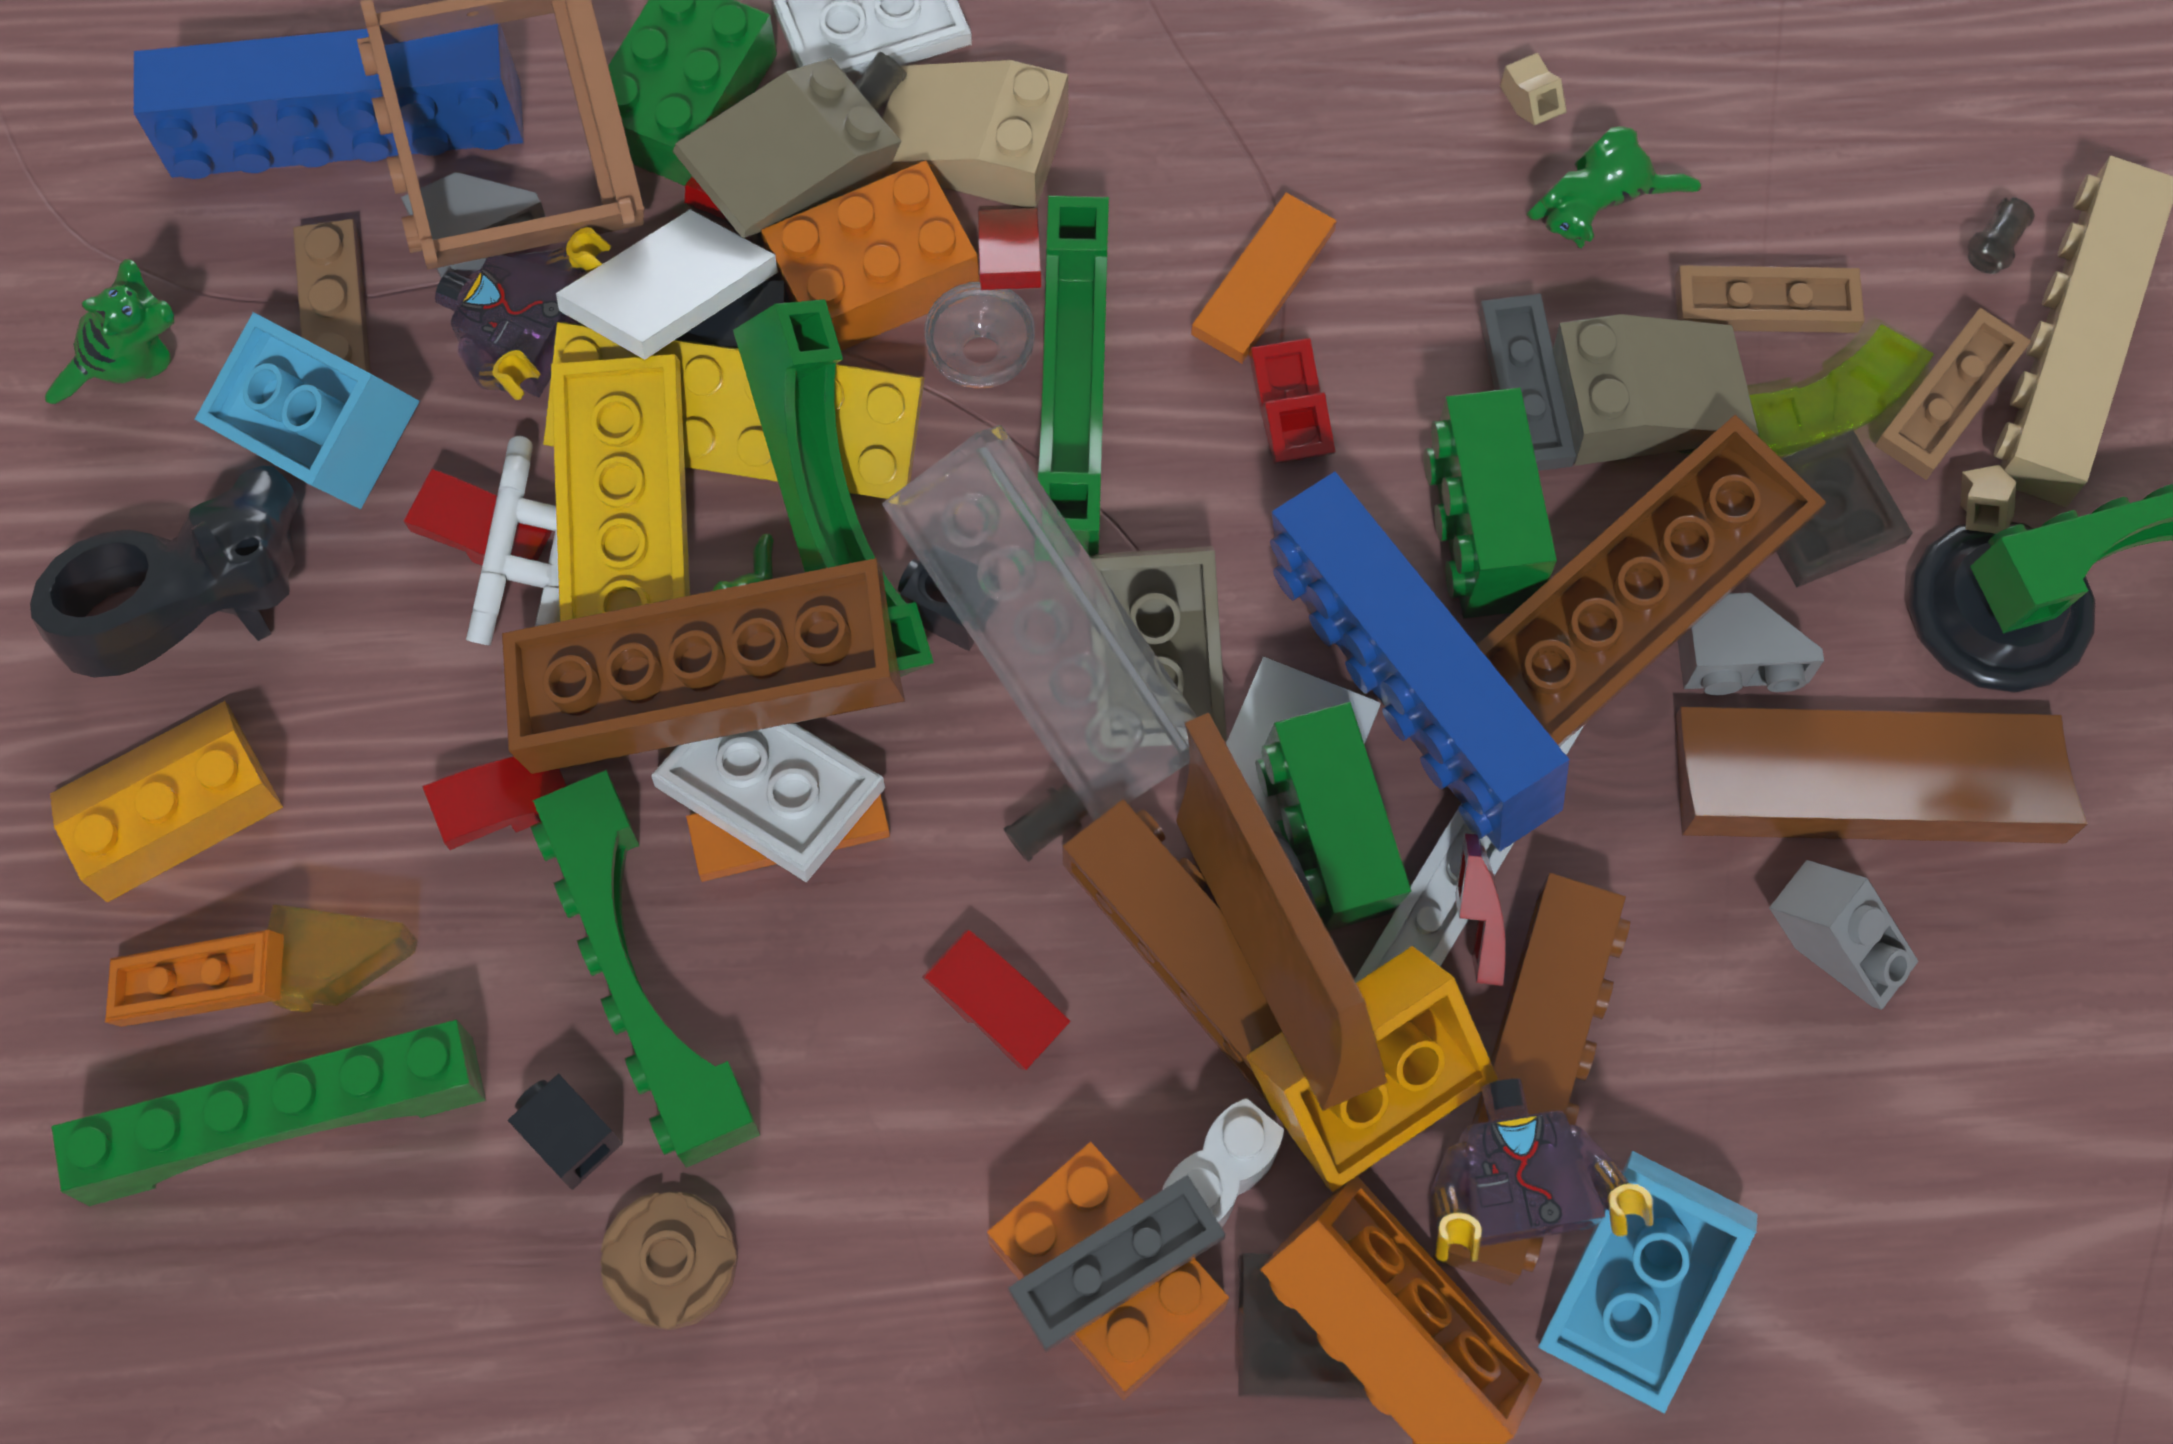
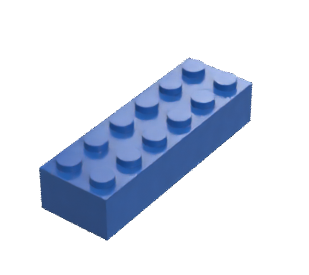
M500 23L384 45L411 154L436 156L450 150L471 148L496 150L505 145L524 143L521 83ZM367 29L134 51V115L171 178L201 179L209 174L237 171L261 173L269 168L298 165L321 167L328 162L359 159L375 162L389 156L398 155L393 133L380 135L371 98L384 95L379 75H365L357 39L369 37Z
M1336 472L1331 473L1273 510L1274 538L1270 540V545L1277 558V567L1273 569V573L1280 588L1292 601L1300 597L1311 611L1309 620L1319 638L1328 647L1336 643L1348 660L1345 661L1347 671L1358 688L1364 693L1373 690L1385 707L1382 709V712L1394 734L1402 741L1410 738L1423 754L1420 757V762L1430 780L1441 790L1448 786L1461 802L1458 809L1473 834H1477L1479 839L1487 836L1497 850L1501 852L1561 812L1564 807L1570 759Z

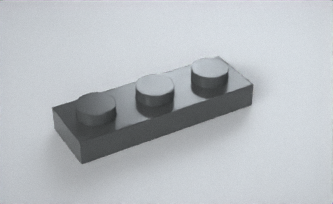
M1541 294L1481 301L1478 314L1494 390L1521 387L1538 471L1572 467L1576 459V453Z
M1187 1174L1008 1287V1291L1044 1351L1047 1352L1225 1239L1226 1234Z

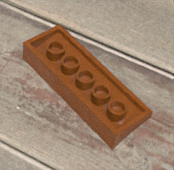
M1734 415L1480 641L1477 646L1560 747L1822 510L1826 501L1738 416Z
M876 558L502 633L509 752L532 774L905 701L892 637L883 570Z
M1680 707L1675 715L1683 836L2066 844L2088 825L2071 773L2062 715Z
M1209 713L1185 722L1190 752L1189 774L1176 823L1322 1111L1387 1083L1365 1000Z

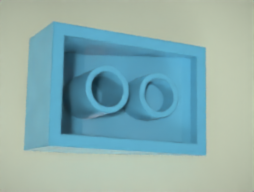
M253 312L195 420L311 486L361 509L420 401L369 372Z
M1632 1151L1617 1182L1620 1186L1625 1184L1640 1185L1651 1194L1653 1201V1226L1648 1227L1645 1220L1637 1214L1625 1215L1627 1235L1622 1237L1616 1236L1611 1230L1609 1202L1607 1201L1538 1348L1665 1414L1756 1234L1758 1214Z

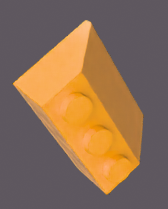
M226 701L50 793L54 828L80 880L107 903L283 808Z
M1414 946L1409 947L1356 983L1367 1006L1387 1083L1322 1111L1283 1032L1246 1055L1271 1108L1324 1184L1332 1192L1487 1088L1489 1083L1498 1080L1454 977Z

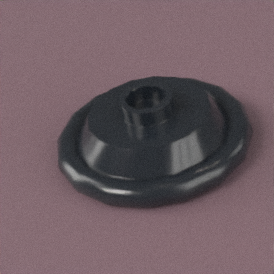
M2011 522L2009 526L2023 524L2026 530L2035 529L2025 523ZM1966 524L1953 527L1928 545L1911 575L1909 611L1921 643L1945 670L1978 688L2017 693L2051 685L2079 664L2095 631L2096 600L2086 576L2083 580L2089 591L2056 619L2003 633L1970 568L1990 548L1988 540L1996 533L1966 530Z

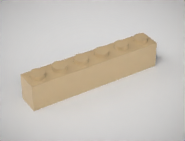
M2110 155L2097 176L2087 174L2080 185L2073 204L2074 209L2081 211L2078 224L2072 222L2069 225L2058 250V257L2066 259L2062 273L2056 271L2052 276L2042 301V306L2051 309L2047 321H2040L2037 324L2030 339L2031 343L2027 347L2026 355L2035 359L2030 373L2024 371L2021 374L2011 397L2010 406L2019 408L2014 424L2007 422L1994 450V457L2002 459L2001 467L2016 481V490L2067 507L2088 482L2173 204V176Z

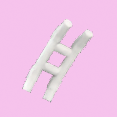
M522 436L513 437L508 442L466 637L467 641L491 646L506 580L543 588L535 626L560 622L556 506L523 498L533 444L529 439ZM518 523L555 531L549 563L511 555Z

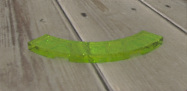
M1881 324L1870 340L1859 351L1840 366L1830 371L1828 376L1802 388L1796 386L1775 392L1749 395L1759 433L1758 437L1778 456L1816 448L1842 438L1868 424L1890 408L1915 383L1933 358L1934 353ZM1695 448V449H1688V450H1681V451H1677V452H1681V453H1685V454H1689V455H1690V454H1691L1694 450H1696L1697 448Z

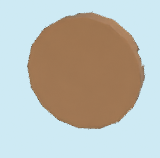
M657 1192L641 1196L618 1213L604 1234L600 1263L603 1287L622 1313L643 1326L673 1330L698 1323L720 1306L733 1286L738 1256L733 1233L715 1207L694 1194L684 1192L660 1194Z

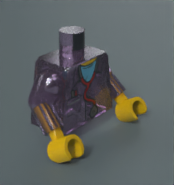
M585 227L578 230L569 239L567 246L556 250L517 254L514 257L504 255L488 257L474 280L453 271H448L442 276L435 292V301L438 305L454 311L450 324L459 342L458 355L480 388L506 391L515 400L522 398L524 395L523 390L540 398L551 379V364L553 363L557 322L581 324L559 311L556 293L583 277L579 274L585 271L589 273L602 265L595 257L603 251H609L611 245L592 228Z
M1505 1079L1481 1087L1489 1122L1473 1124L1465 1128L1459 1137V1143H1455L1446 1150L1431 1189V1199L1437 1229L1439 1230L1435 1255L1440 1261H1447L1450 1244L1463 1245L1464 1249H1468L1471 1253L1470 1260L1477 1261L1479 1247L1591 1229L1605 1218L1603 1207L1609 1210L1611 1230L1616 1236L1622 1237L1627 1235V1220L1625 1216L1627 1214H1637L1645 1220L1648 1227L1653 1226V1201L1651 1194L1646 1188L1631 1184L1616 1163L1582 1127L1569 1125L1562 1111L1529 1115L1521 1079Z

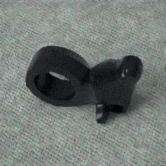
M262 465L246 470L239 476L230 490L190 509L178 536L173 540L128 529L101 533L75 543L55 557L35 583L30 610L31 618L40 635L73 673L93 678L119 676L139 669L178 644L208 616L218 611L234 614L238 617L257 641L266 638L272 633L260 610L277 606L290 592L288 576L295 565L290 526L298 508L294 489L278 470L272 466ZM140 586L133 596L118 607L99 615L87 616L94 606L111 594L129 587Z

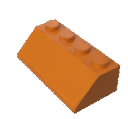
M1358 1176L1354 1177L1339 1187L1276 1249L1260 1269L1269 1279L1272 1291L1284 1305L1296 1309L1316 1331L1318 1341L1325 1352L1333 1359L1343 1362L1364 1385L1365 1392L1371 1403L1380 1412L1391 1415L1412 1438L1413 1444L1507 1443L1515 1436L1542 1379Z

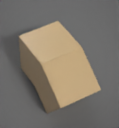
M1538 53L1505 66L1500 87L1517 115L1531 124L1537 125L1566 112L1561 78L1548 71Z
M2000 465L1962 472L1960 506L1967 512L1966 530L1997 534L2009 528L2014 517L2016 481Z

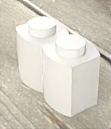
M1247 1098L1240 1100L1219 1115L1206 1136L1203 1150L1190 1155L1178 1164L1167 1178L1162 1190L1188 1174L1216 1220L1223 1227L1232 1213L1237 1195L1257 1185L1270 1170L1282 1141L1284 1129Z

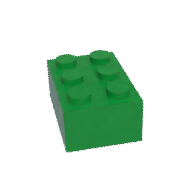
M648 0L608 65L633 165L685 186L692 175L673 153L674 146L678 141L757 90L777 56L770 14L736 0Z
M1519 387L1446 396L1440 420L1433 421L1431 425L1432 448L1424 450V469L1428 485H1437L1441 504L1435 505L1434 511L1437 536L1439 541H1448L1452 561H1447L1445 566L1448 593L1450 598L1459 597L1463 619L1513 613L1549 581L1557 562L1522 390Z
M1351 702L1275 722L1265 744L1262 746L1261 754L1263 758L1255 761L1257 776L1265 797L1276 796L1282 819L1275 821V831H1278L1285 837L1296 854L1312 891L1320 919L1327 932L1393 913L1411 893V888Z

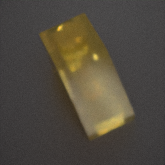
M273 904L267 930L283 934L284 945L280 1000L272 1001V1003L278 1007L299 1012H311L314 1003L337 1006L413 955L416 951L418 940L404 923Z

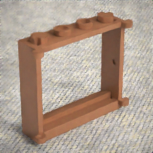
M373 0L360 1L369 37L357 39L365 75H379L384 96L371 99L380 135L390 133L394 135L398 155L386 157L395 194L408 192L413 214L401 217L410 254L423 251L427 270L569 241L575 232L585 227L592 228L598 234L643 225L644 206L591 0H444L376 13ZM554 13L602 205L433 240L384 45Z

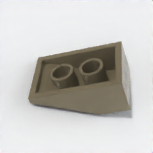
M829 58L786 71L678 141L674 146L673 153L740 236L745 238L761 232L766 227L885 178L902 141L836 62Z
M1625 314L1559 323L1553 353L1576 453L1575 466L1695 449L1734 415L1738 416L1757 436L1759 435L1732 325Z
M1214 547L1088 555L1087 569L1100 749L1189 744L1185 722L1206 713L1210 714L1223 740L1227 741Z

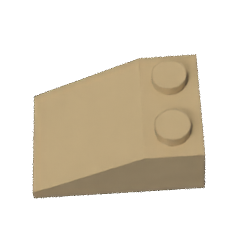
M1012 60L901 66L882 118L902 141L887 174L892 175L926 160L942 188L1022 208H1037L1068 116V74Z

